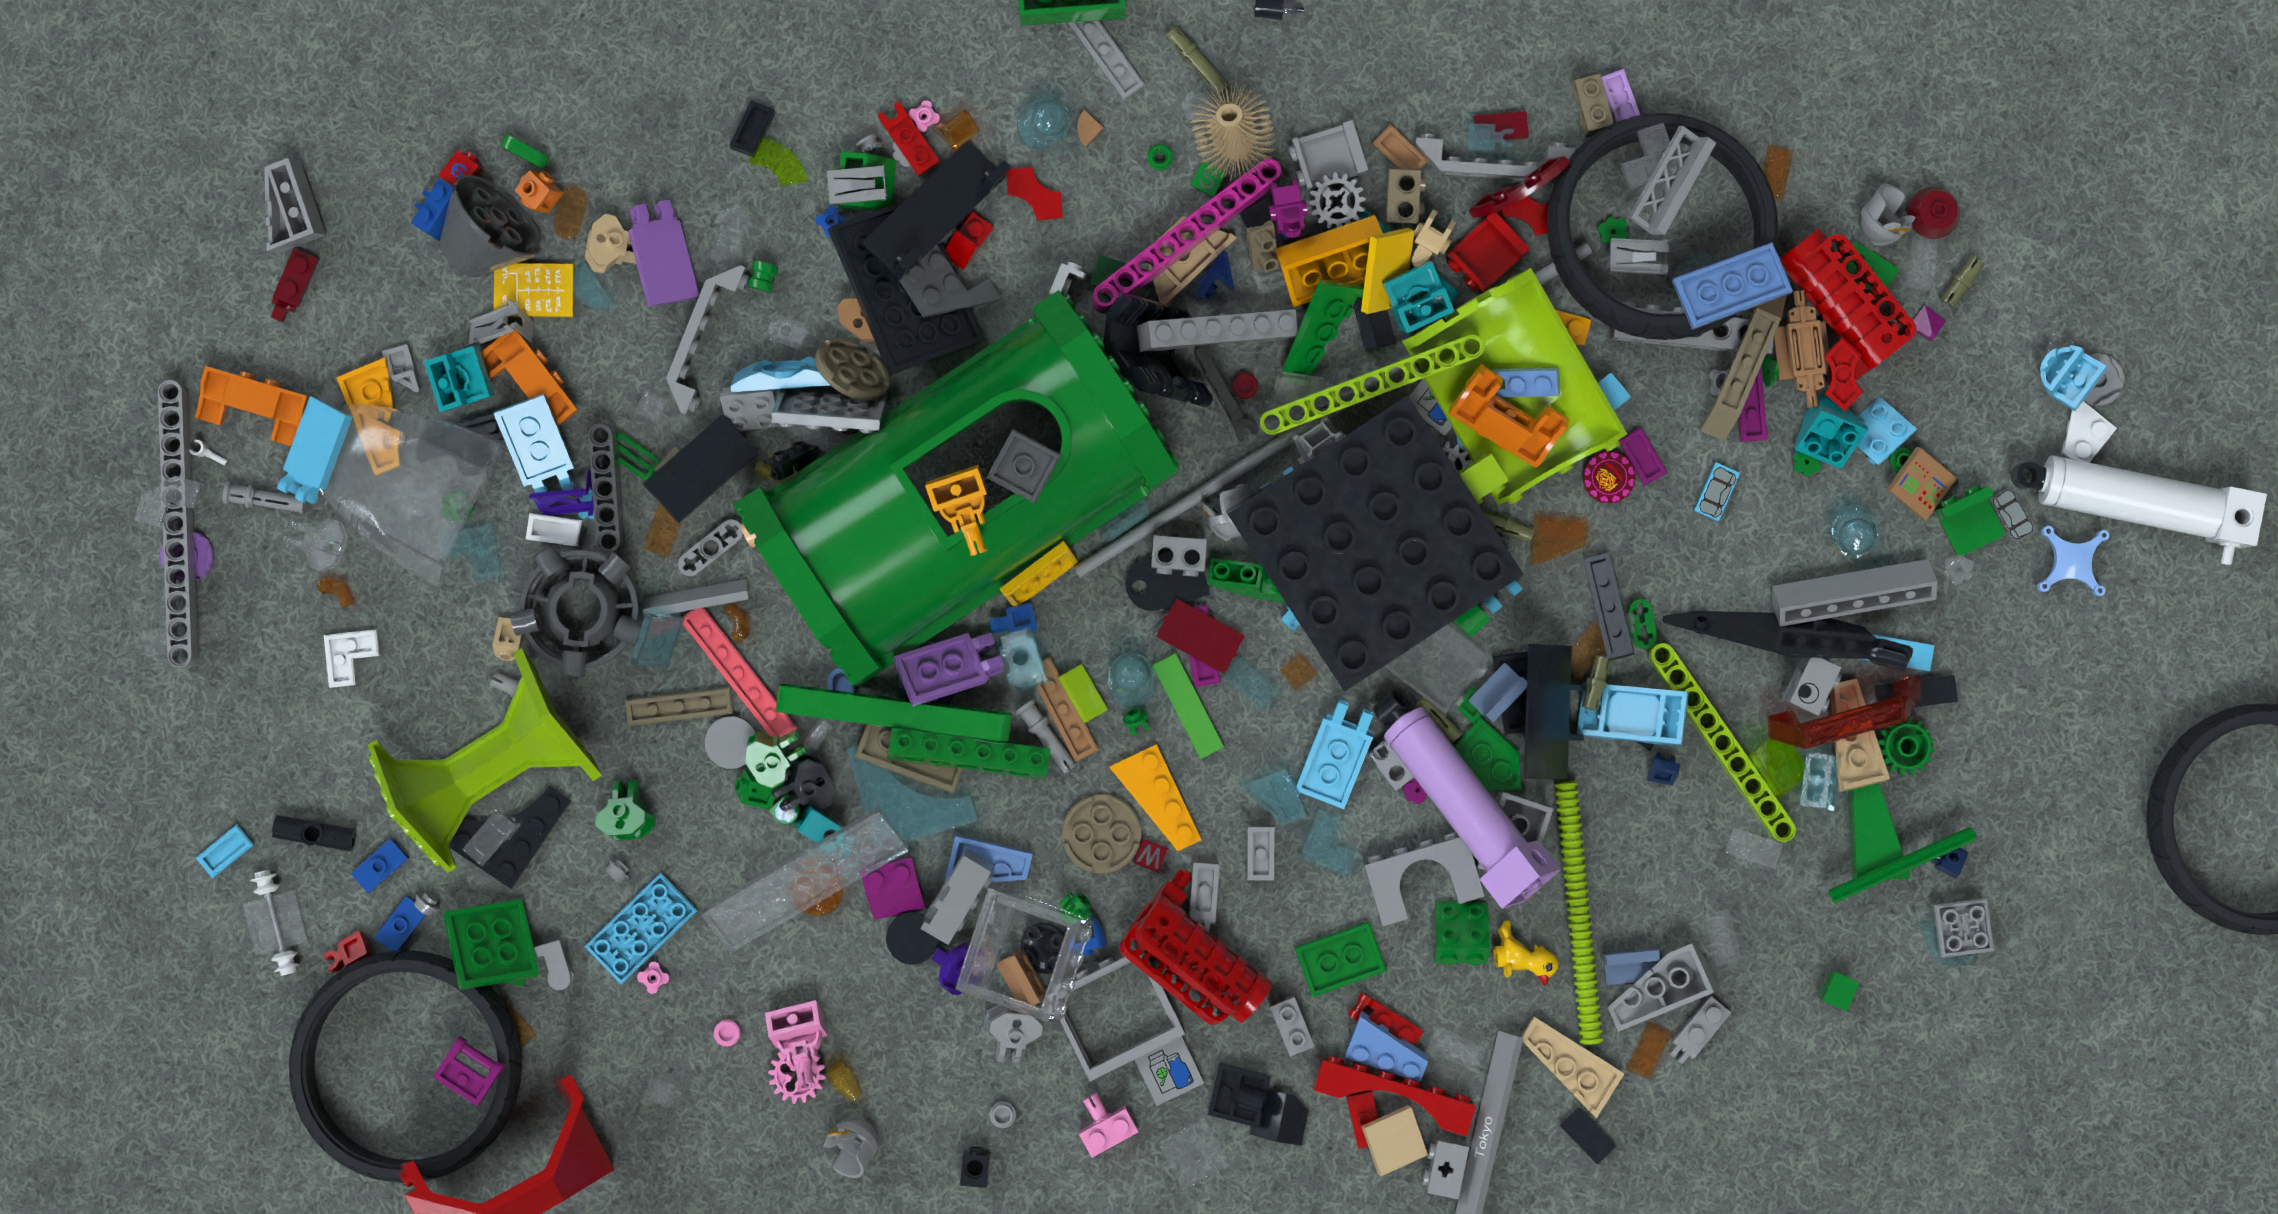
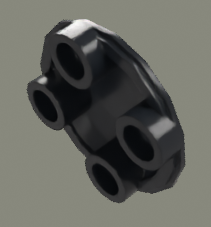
M1040 922L1027 928L1022 936L1020 951L1024 949L1035 971L1054 974L1066 965L1070 956V944L1067 936L1059 927L1052 923Z

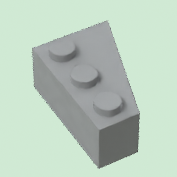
M965 849L927 910L921 929L949 945L956 931L959 932L967 920L965 916L969 909L973 910L980 899L978 894L982 887L987 888L994 877L991 873L993 864Z

